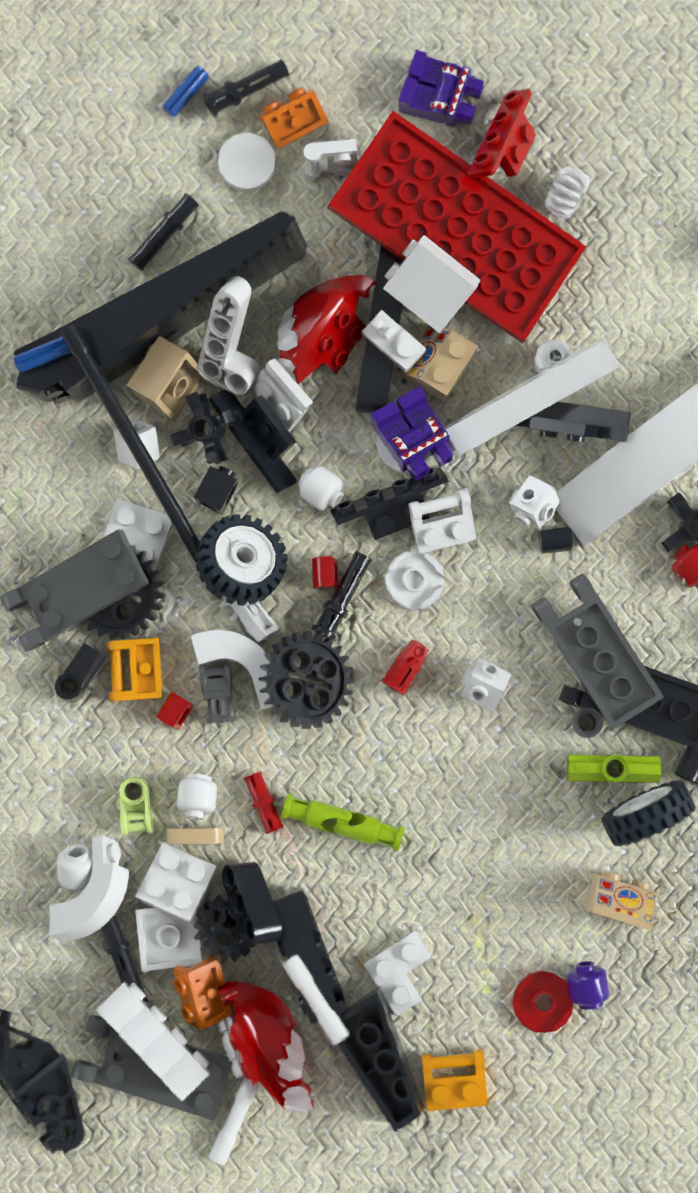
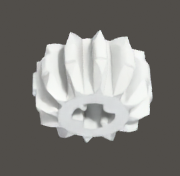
M566 166L563 168L548 193L546 209L552 211V214L558 217L562 216L565 219L574 215L587 192L589 176L576 167Z

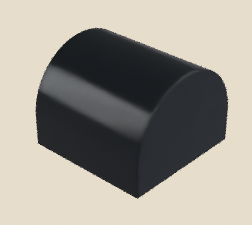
M571 528L539 530L538 537L541 554L572 551Z

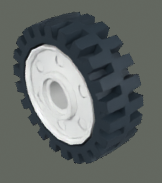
M233 514L231 518L225 516L220 521L217 520L201 539L195 556V560H198L196 570L201 571L199 576L201 582H208L206 589L209 592L213 589L217 591L215 597L218 599L225 596L227 597L226 603L233 604L237 600V604L240 606H244L247 602L249 605H253L258 601L261 602L266 599L283 579L287 570L286 562L288 560L287 554H283L286 547L284 543L278 544L281 538L278 533L273 535L270 533L273 527L269 524L265 528L261 526L263 520L256 518L252 522L251 515L246 514L242 519L240 514ZM238 557L243 558L246 563L241 562Z
M681 780L671 781L668 784L663 783L658 787H652L646 792H640L639 795L632 796L627 801L619 803L618 806L606 812L601 821L612 844L621 847L623 845H630L633 842L634 844L638 843L644 838H651L656 833L664 832L666 828L670 829L675 826V823H680L684 818L689 817L695 811L696 806L684 782Z

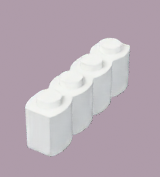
M126 982L122 983L96 1010L162 1079L169 1089L183 1101L210 1074V1071L206 1068L210 1063L198 1050L193 1054L185 1046L188 1040L177 1028L171 1031L166 1026L164 1021L167 1017L157 1006L154 1005L150 1008L142 1000L146 995L134 982L130 986Z

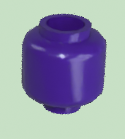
M583 961L577 963L576 968L568 973L570 1000L574 1004L579 1005V1008L584 1010L597 1009L603 1006V1002L609 997L607 973L602 967L594 966L592 961Z

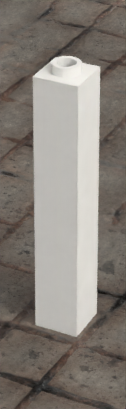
M605 338L599 339L448 424L445 429L450 436L448 444L451 450L454 451L456 449L459 456L619 368V364Z

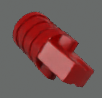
M412 639L395 658L394 663L391 664L390 669L386 672L381 682L403 696L410 683L415 679L416 674L419 673L429 649Z

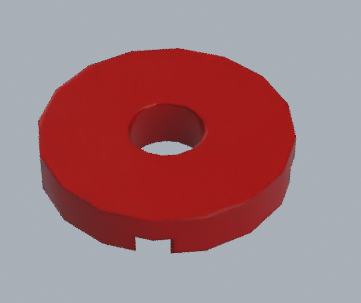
M540 970L529 973L517 984L512 999L515 1015L523 1026L533 1032L550 1033L557 1031L568 1022L573 1013L574 1005L570 1000L568 984L563 978L553 972ZM546 993L551 997L552 1002L547 1010L542 1011L535 1007L534 1002L539 994Z

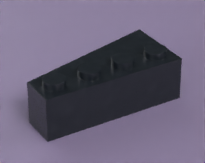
M303 889L274 900L273 903L282 927L280 940L277 941L282 957L287 956L290 959L298 955L329 1007L336 1015L347 1010V1003L305 890ZM299 990L301 997L298 998L304 1016L308 1015L311 1025L319 1022L318 1017Z
M381 986L347 1007L345 1012L337 1015L349 1033V1036L338 1043V1046L394 1132H397L421 1116L424 1106Z

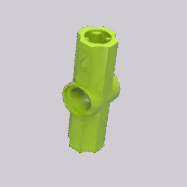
M567 755V781L660 783V756ZM611 760L617 761L621 767L620 774L615 778L609 776L606 771V766Z

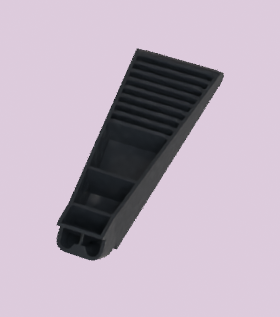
M284 211L279 212L55 331L15 350L13 355L16 356L62 337L59 331L76 323L89 345L91 354L106 380L110 383L140 364L145 358L149 346L155 343L159 336L172 343L208 320L216 294L230 277H242L249 283L251 291L303 259L306 255L307 243L295 217L290 216L289 213ZM72 353L27 371H20L16 383L17 389L24 394L45 402L53 401L54 404L62 403L71 396L81 402L96 392L77 358Z

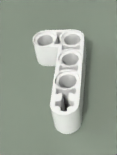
M232 276L214 298L197 370L206 381L234 394L243 395L259 375L260 367L254 359L236 351L251 296V287L242 277Z

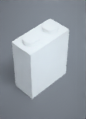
M423 235L418 243L413 239L402 254L406 258L401 265L395 262L384 277L388 279V282L383 289L440 333L477 288L480 279Z

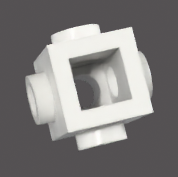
M529 476L521 488H518L513 493L509 502L516 521L523 526L528 527L531 525L539 530L545 522L553 517L555 508L560 503L554 487L532 476Z
M479 658L475 667L471 668L468 666L460 683L465 684L461 697L493 712L505 691L511 673Z

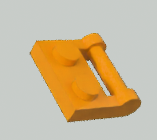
M160 638L106 642V651L110 653L112 692L109 693V702L163 698ZM123 650H129L132 691H124L121 653Z
M483 1049L473 1050V1053L434 1057H431V1054L421 1055L427 1111L488 1106ZM473 1065L475 1067V1073L441 1077H433L432 1069Z

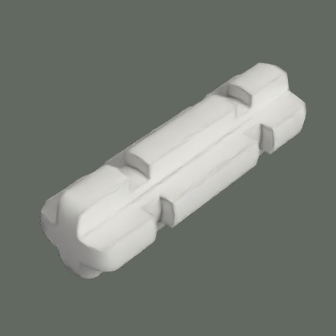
M228 1016V1018L218 1022L217 1027L219 1033L223 1034L221 1039L229 1062H233L231 1067L234 1076L238 1078L244 1076L240 1066L243 1060L239 1050L235 1051L230 1043L228 1034L231 1032L230 1026L235 1024L232 1016Z

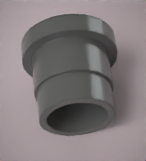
M582 708L572 718L573 730L583 738L596 736L603 726L602 716L593 708ZM582 715H588L593 720V728L589 732L581 730L578 725L579 718Z

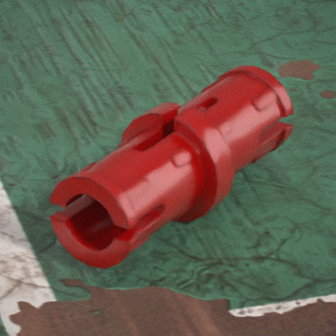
M259 771L243 778L254 801L252 807L254 810L257 809L265 828V833L268 834L283 828L284 826L273 803L276 800L274 795L270 796L262 772Z

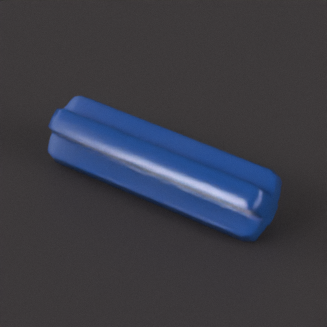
M199 65L195 66L163 104L166 113L172 117L178 115L209 78L205 69Z
M60 337L16 355L14 362L17 369L24 372L69 354L71 351L63 337Z

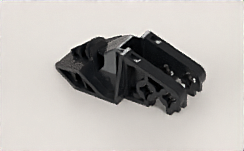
M0 1009V1086L28 1124L31 1123L35 1128L43 1121L46 1123L45 1134L38 1138L47 1151L50 1150L52 1154L62 1150L66 1155L72 1149L80 1146L85 1136V1129L66 1057L61 1052L58 1054L51 1043L10 1026L12 1012ZM10 1032L28 1040L10 1046ZM48 1099L50 1100V1102L48 1103L50 1109L48 1111H44L46 1107L44 1101ZM66 1125L68 1126L66 1128V1132L68 1134L63 1137L62 1135L64 1132L62 1130V1127Z

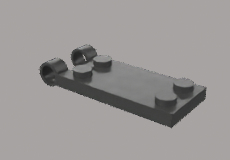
M118 529L21 587L6 592L0 596V600L6 612L16 610L29 602L40 627L19 636L24 651L28 652L44 645L56 636L149 584L124 531ZM44 603L47 605L46 611L42 607Z
M582 573L569 581L573 592L582 601V605L561 618L558 617L552 605L545 597L533 603L531 607L612 731L663 699L664 696L601 601L592 584ZM580 618L582 625L576 626L574 619Z
M89 1015L85 1031L99 1037L110 1038V1043L102 1066L76 1059L71 1072L73 1078L106 1086L210 1120L215 1119L232 1062H229L228 1057L185 1044L193 1054L198 1050L210 1064L206 1068L210 1071V1074L181 1101L103 1017ZM115 1053H120L122 1055L121 1061H116L114 1059Z

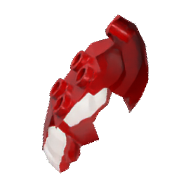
M349 275L327 280L300 295L293 305L284 312L278 328L277 344L280 358L277 361L297 384L308 377L323 362L337 375L340 368L346 363L355 344L361 340L363 336L362 331L367 327L355 314L359 297L368 299L370 288L378 283L365 275Z
M229 981L219 986L217 990L222 996L224 1006L230 1004L235 1006V1024L230 1026L231 1032L228 1036L235 1051L239 1050L243 1062L240 1063L245 1079L247 1081L251 1080L253 1086L259 1081L284 1110L296 1112L314 1110V1100L310 1097L312 1089L302 1079L306 1060L302 1037L293 1029L299 1022L286 1003L270 990L248 982Z

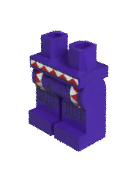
M416 49L408 71V77H406L398 100L399 112L438 123H446L447 126L453 128L456 122L471 125L475 116L476 106L464 103L463 101L465 95L480 100L485 81L472 76L471 68L460 67L454 63L428 57L426 52Z
M420 386L398 398L397 405L393 401L371 413V426L398 463L402 472L407 470L416 481L429 473L430 469L424 460L432 455L439 466H444L453 460L454 455L448 444L450 436L433 412Z

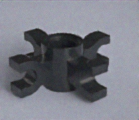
M198 392L185 396L194 417L189 421L188 429L170 435L173 446L181 445V447H185L195 441H201L205 448V457L208 464L214 462L215 464H220L227 461L228 459L220 440L225 434V428L244 422L241 411L233 412L230 409L218 416H214L210 413L206 393L199 395ZM208 422L209 432L206 435L204 431V426Z
M679 492L666 502L681 520L679 530L661 543L667 553L685 540L698 542V533L692 532L688 527L689 519L698 520V510L693 511Z

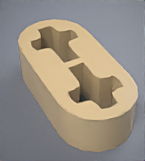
M224 828L167 829V844L224 843Z

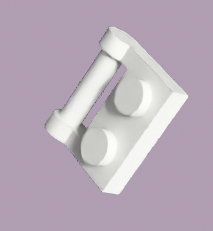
M356 139L307 144L303 150L304 159L307 161L305 166L306 176L310 180H317L322 174L335 173L337 176L349 175L357 164ZM327 156V159L320 160L321 157Z
M467 489L458 490L457 494L422 503L418 501L408 503L416 549L419 554L477 540L471 511V499ZM456 506L460 507V511L422 520V515Z

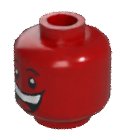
M686 544L673 555L676 561L672 564L671 570L687 588L695 586L698 589V545L689 548Z

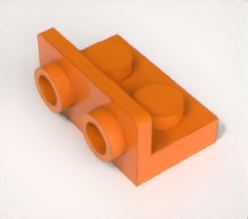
M300 87L288 94L289 99L279 104L277 100L262 108L264 113L258 117L264 123L276 149L286 146L329 122L314 90H305L304 87Z
M208 958L189 968L180 965L173 968L175 975L173 983L177 993L180 995L182 1003L180 1011L186 1023L203 1030L220 1022L222 1019L228 1018V1016H232L231 1006H224L222 996L217 990L219 986L225 984L218 958Z

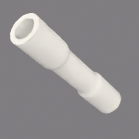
M295 955L284 962L282 966L318 1017L321 1027L332 1044L336 1045L346 1039L349 1033L316 987L311 974L300 957Z
M243 1077L224 1127L219 1132L208 1158L211 1161L220 1165L226 1164L235 1144L239 1128L261 1085L259 1081L253 1086L251 1080L247 1081Z

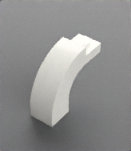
M210 630L191 635L198 665L205 666L220 661H233L241 664L252 676L261 710L266 711L274 708L273 704H264L265 700L269 698V694L260 693V690L266 687V682L259 681L258 678L266 676L267 673L260 668V665L269 664L270 661L264 656L265 651L258 644L242 634L227 630Z
M103 835L92 837V873L84 891L73 900L50 905L49 935L65 941L83 938L102 928L116 913L126 893L129 879V870L119 866L121 852L118 842Z

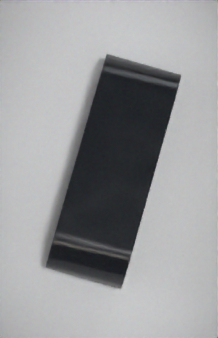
M258 863L226 864L222 870V882L244 942L247 945L279 941L282 933L281 922Z

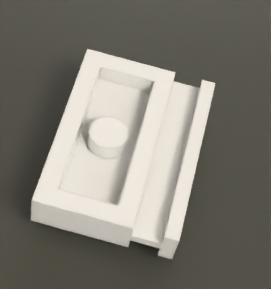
M275 358L266 363V367L261 370L251 385L258 396L262 395L288 430L297 425L307 412V408L313 404L312 400Z

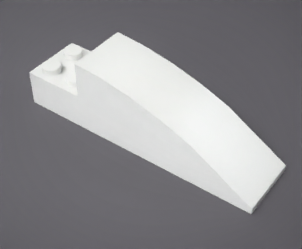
M698 383L628 435L627 442H619L556 492L560 503L555 508V511L569 529L571 528V532L583 547L698 463Z

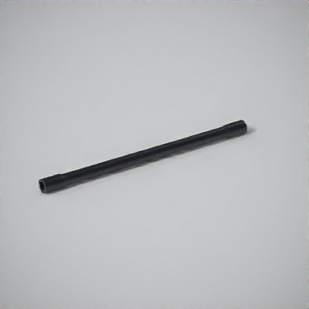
M74 323L59 331L72 355L77 358L187 550L197 564L198 560H195L200 540L91 354L89 345L78 326ZM215 589L211 591L212 595L217 593Z

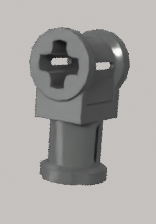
M230 662L220 667L206 668L204 665L199 666L201 690L204 700H208L209 718L206 719L207 724L234 721V717L230 715L229 698H232L233 689ZM223 676L222 678L210 679V677ZM218 701L220 705V714L218 711Z

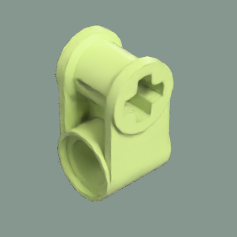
M141 777L128 778L122 782L119 788L122 836H127L129 832L147 831L148 834H152L154 832V819L149 784ZM131 782L138 783L142 788V795L138 799L131 798L127 793V787ZM131 820H143V822H131Z

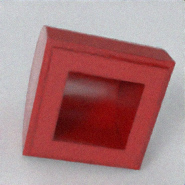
M332 556L312 558L313 589H337V560Z
M171 691L157 713L156 718L178 730L194 706Z

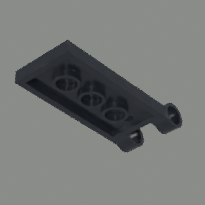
M644 666L664 698L624 722V724L698 750V685ZM563 685L558 700L580 708H593L599 712L588 693Z

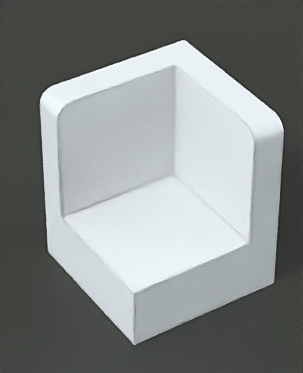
M137 419L131 421L153 461L158 460L159 449L156 427ZM117 428L114 429L118 461L137 470L140 469Z

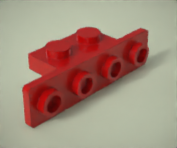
M530 89L512 90L503 97L468 171L471 179L494 175L499 164L507 177L518 175L536 136L533 126L524 114L532 96Z

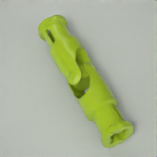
M291 793L287 795L281 815L282 819H295L305 822L306 826L344 836L369 845L377 843L391 847L396 852L399 850L405 829L401 825L395 827L381 823L378 818L352 812L317 800L309 802L295 798ZM336 818L337 822H334L331 819Z

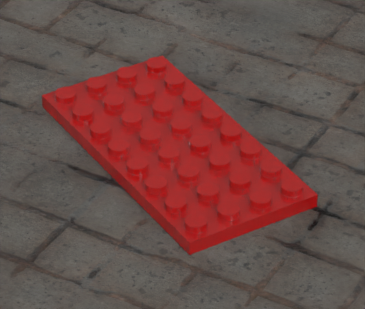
M392 111L328 204L327 209L402 261L406 258L402 253L414 239L418 243L423 235H425L480 279L477 288L464 304L520 343H523L587 246L489 177L471 179L468 175L471 167L469 163L398 113Z

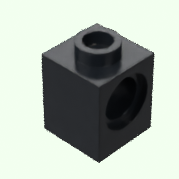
M221 465L218 469L210 466L194 495L195 501L223 515L239 485L237 479L234 478L235 473Z

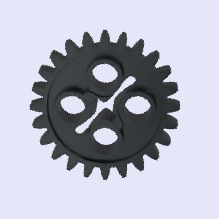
M131 545V547H132V549H133V551H134V553H135L136 546H135V545ZM141 551L136 557L149 584L130 594L140 597L141 602H137L129 596L124 597L86 619L90 622L87 628L88 631L98 627V637L104 636L108 631L110 640L115 639L119 632L123 640L128 638L129 631L133 636L140 634L138 625L144 630L148 629L150 626L146 619L151 621L157 620L158 617L153 610L163 609V606L157 602V599L166 597V594L158 591V587L163 586L165 581L156 580V576L162 571H152L151 567L155 560L152 559L145 562L146 551ZM122 602L127 603L131 607L132 613L129 618L122 616L120 613Z
M304 631L302 635L300 632H294L291 638L289 636L281 637L282 644H272L275 653H265L264 655L270 663L260 665V668L267 672L266 676L258 678L259 681L266 682V687L262 688L260 693L269 694V698L265 700L264 704H274L275 706L271 714L278 715L282 713L280 722L287 723L291 720L292 728L299 727L300 724L302 729H310L312 725L314 728H321L322 721L325 724L332 723L331 715H342L338 706L345 707L349 705L344 696L353 695V692L347 688V684L354 683L355 680L348 678L347 673L354 669L344 665L349 656L340 657L339 653L342 650V646L332 647L333 638L323 640V633L321 632L315 633L314 636L311 631ZM295 654L299 655L301 659L299 668H296L293 663ZM322 663H325L328 669L326 677L320 671ZM285 670L295 676L306 675L308 680L329 684L330 689L319 684L308 685V681L285 676L283 672ZM288 683L293 686L291 698L288 697L285 691ZM315 692H318V694L320 695V703L318 706H316L313 702V695Z

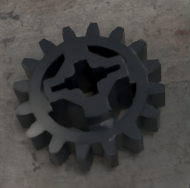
M217 895L214 903L211 900L206 901L203 905L204 909L200 908L196 914L199 920H196L193 924V928L200 930L194 936V939L204 942L200 950L210 949L209 958L212 959L218 954L222 963L229 956L233 962L240 958V954L246 957L251 952L250 948H254L255 945H247L244 940L242 943H239L241 933L228 897L224 901L221 895ZM214 913V923L208 926L209 918Z

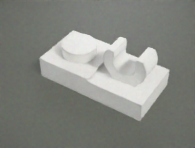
M383 310L362 331L364 337L406 373L426 352V348Z
M226 600L220 603L219 607L221 609L229 605L234 609V614L229 620L235 621L241 618L240 621L244 624L247 633L258 643L279 630L278 626L259 602L253 605H249L247 602L244 606L238 605L237 600L233 604L226 603Z

